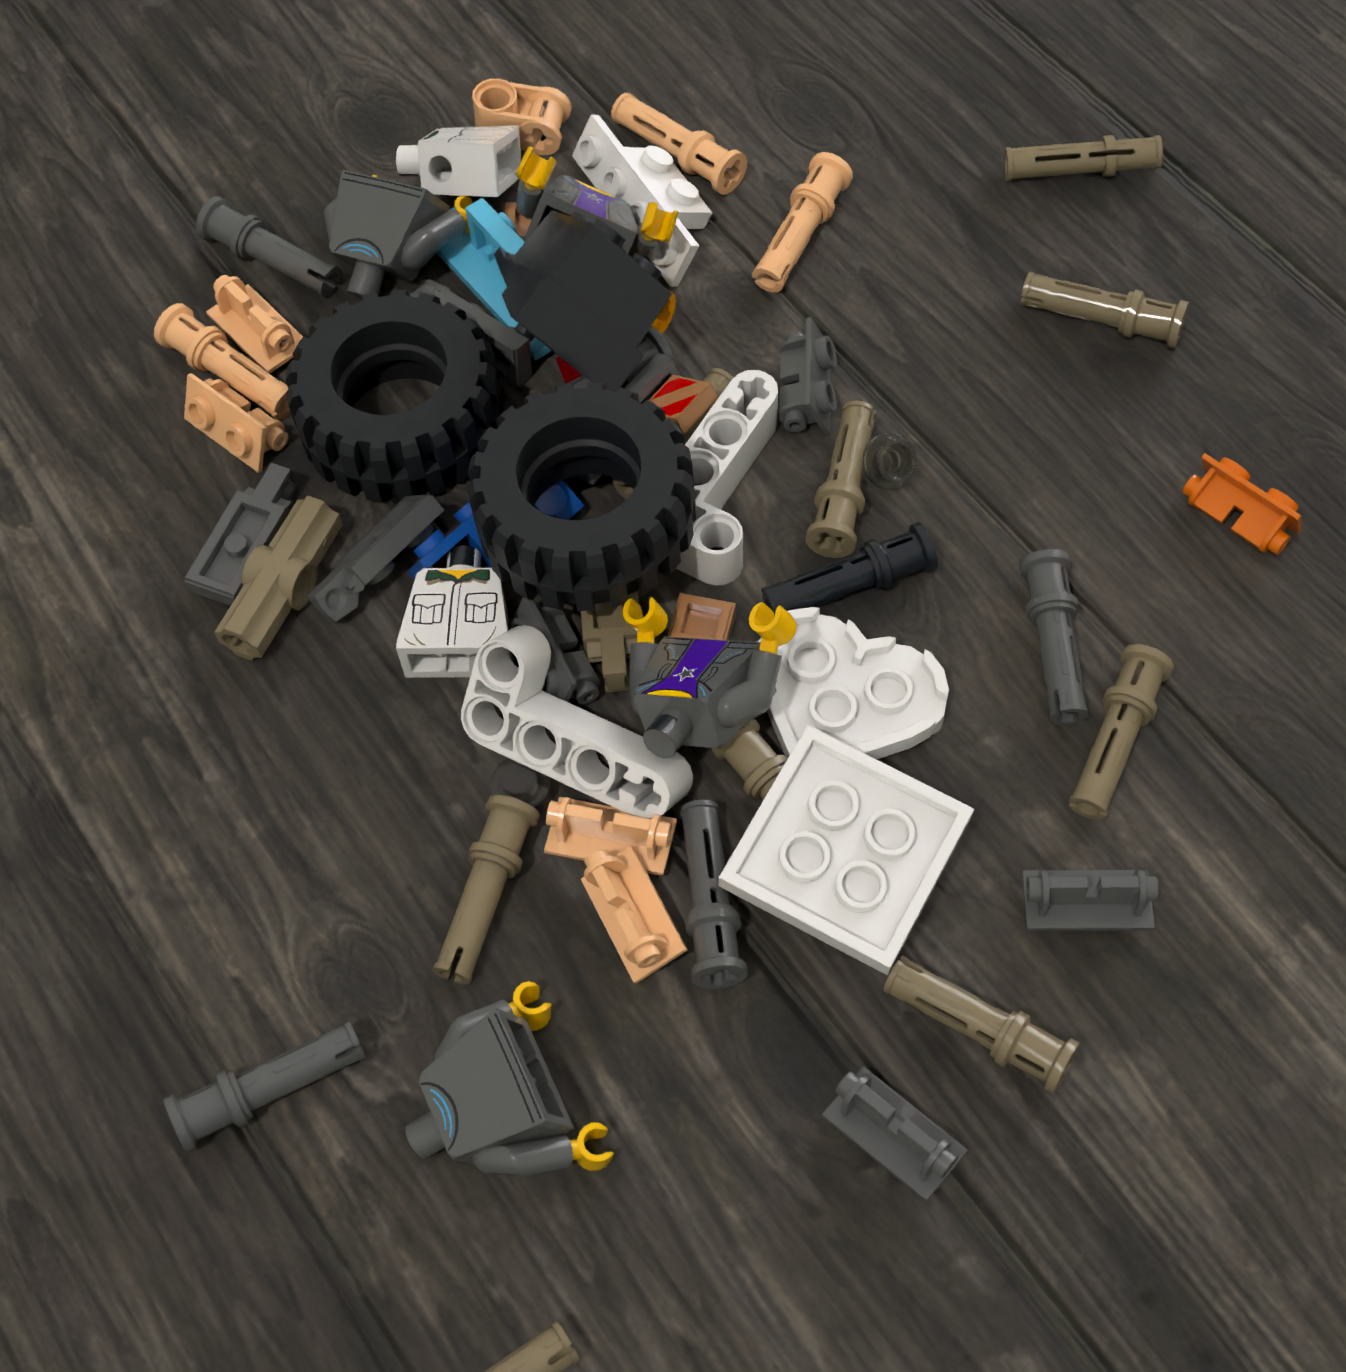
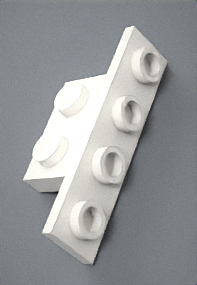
M591 115L572 157L595 188L630 204L635 223L638 226L643 222L649 202L658 203L657 208L667 212L676 210L679 212L670 242L660 241L647 255L652 264L660 270L661 276L670 287H678L699 248V244L687 229H704L712 215V211L698 195L697 188L688 182L673 163L672 156L667 151L657 146H647L646 148L623 147L599 115Z

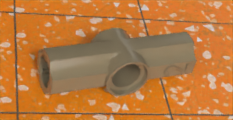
M307 496L304 500L298 499L269 546L260 544L249 554L242 572L241 582L243 587L214 631L219 643L228 647L235 655L252 661L255 657L262 658L291 609L301 610L309 602L307 595L315 588L317 583V566L343 526L339 513L333 511L324 501L311 496Z

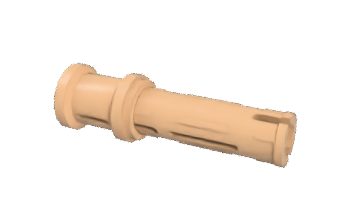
M623 93L615 101L611 111L612 120L622 124L651 144L662 148L676 157L681 170L690 176L699 174L710 181L713 189L722 195L729 194L740 184L747 169V158L742 152L726 150L716 144L714 136L705 130L691 132L666 115L636 99L632 94Z
M821 152L811 159L808 167L809 174L803 184L797 185L791 193L790 212L769 244L763 258H761L752 272V278H756L755 283L760 288L772 293L781 291L789 273L808 244L815 228L831 218L835 210L834 201L840 191H844L849 187L853 178L852 169L841 157L833 153Z
M183 303L169 306L161 314L154 328V338L157 343L165 348H175L185 355L188 365L195 370L211 371L213 374H216L234 389L264 408L265 411L277 420H282L291 414L286 397L288 386L230 347L223 331L215 326L206 327L194 318L193 311Z

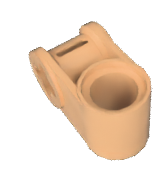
M488 79L479 83L473 90L472 95L475 127L519 125L520 150L526 151L531 146L537 155H550L559 149L562 139L560 128L562 123H565L569 118L572 106L568 97L558 89L512 83L503 79ZM547 101V102H548V105H547V108L545 109V107L543 106V103ZM542 134L546 136L545 140L543 141L541 140Z

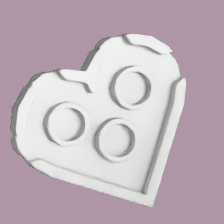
M808 607L788 611L796 622V634L787 644L778 646L777 654L782 656L775 686L777 692L774 694L772 703L766 711L787 758L807 725L875 759L910 749L930 738L931 735L936 734L942 728L949 688L945 671L931 652L925 649L924 654L911 646L896 644L895 637L866 639L854 622L848 619L846 625L836 617L820 615V608Z

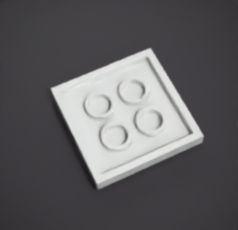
M807 725L720 874L718 886L888 975L968 825L974 809Z

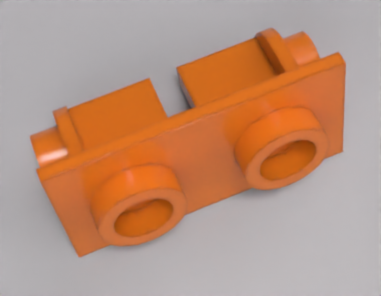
M1204 453L1201 459L1205 476L1201 478L1194 474L1182 490V493L1189 497V505L1200 510L1221 525L1234 509L1240 511L1242 515L1232 526L1231 532L1259 549L1263 554L1270 550L1274 554L1279 555L1291 538V536L1284 532L1286 528L1298 535L1302 531L1301 515L1296 512L1299 506L1290 497L1275 488H1270L1266 493L1250 483L1248 480L1251 478V475L1242 466L1229 458L1223 457L1218 462Z

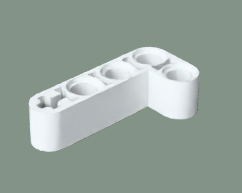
M747 370L737 374L685 444L690 450L694 484L702 485L694 486L696 502V521L693 522L694 535L689 549L683 553L680 552L681 563L676 569L711 585H726L733 582L743 569L742 526L738 519L721 509L771 439L778 426V386L774 378L766 372ZM714 547L725 548L723 550H711Z
M526 625L517 626L480 647L474 661L461 709L463 728L472 740L632 816L652 819L654 814L661 816L688 794L692 787L693 774L690 765L683 756L676 752L671 758L664 759L658 757L647 749L643 736L542 691L550 664L551 650L549 642L539 630ZM509 650L516 656L519 668L511 661L508 653ZM494 704L501 710L504 719L497 714ZM545 727L554 735L556 744L547 736ZM597 751L607 759L609 768L600 762Z

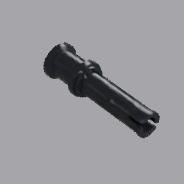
M917 522L909 526L908 532L882 542H878L875 539L866 541L860 547L859 553L853 554L848 558L829 563L789 580L763 587L761 589L763 601L773 610L775 615L778 606H782L788 612L794 609L817 607L873 586L875 589L881 588L884 590L893 585V580L921 569L926 573L935 571L938 566L937 555L926 528L922 523Z

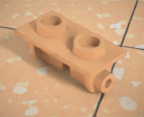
M220 276L213 285L217 305L206 311L207 315L254 362L269 372V374L293 358L292 353L303 336L249 284L244 286V283L235 276Z
M192 373L188 374L184 419L255 471L261 472L264 452L271 449L279 451L288 441L289 435L285 432L284 424L277 419H273L259 408L250 411L251 402L231 389L225 381L221 379H206L202 381Z
M559 797L558 802L550 801L548 806L546 825L551 827L544 853L584 861L589 854L600 849H605L609 856H616L629 846H632L647 873L664 876L677 819L654 814L652 819L632 816L612 806L575 800L568 797Z
M629 846L616 856H609L605 849H600L592 852L585 858L584 862L587 868L581 881L635 984L688 950L632 846Z

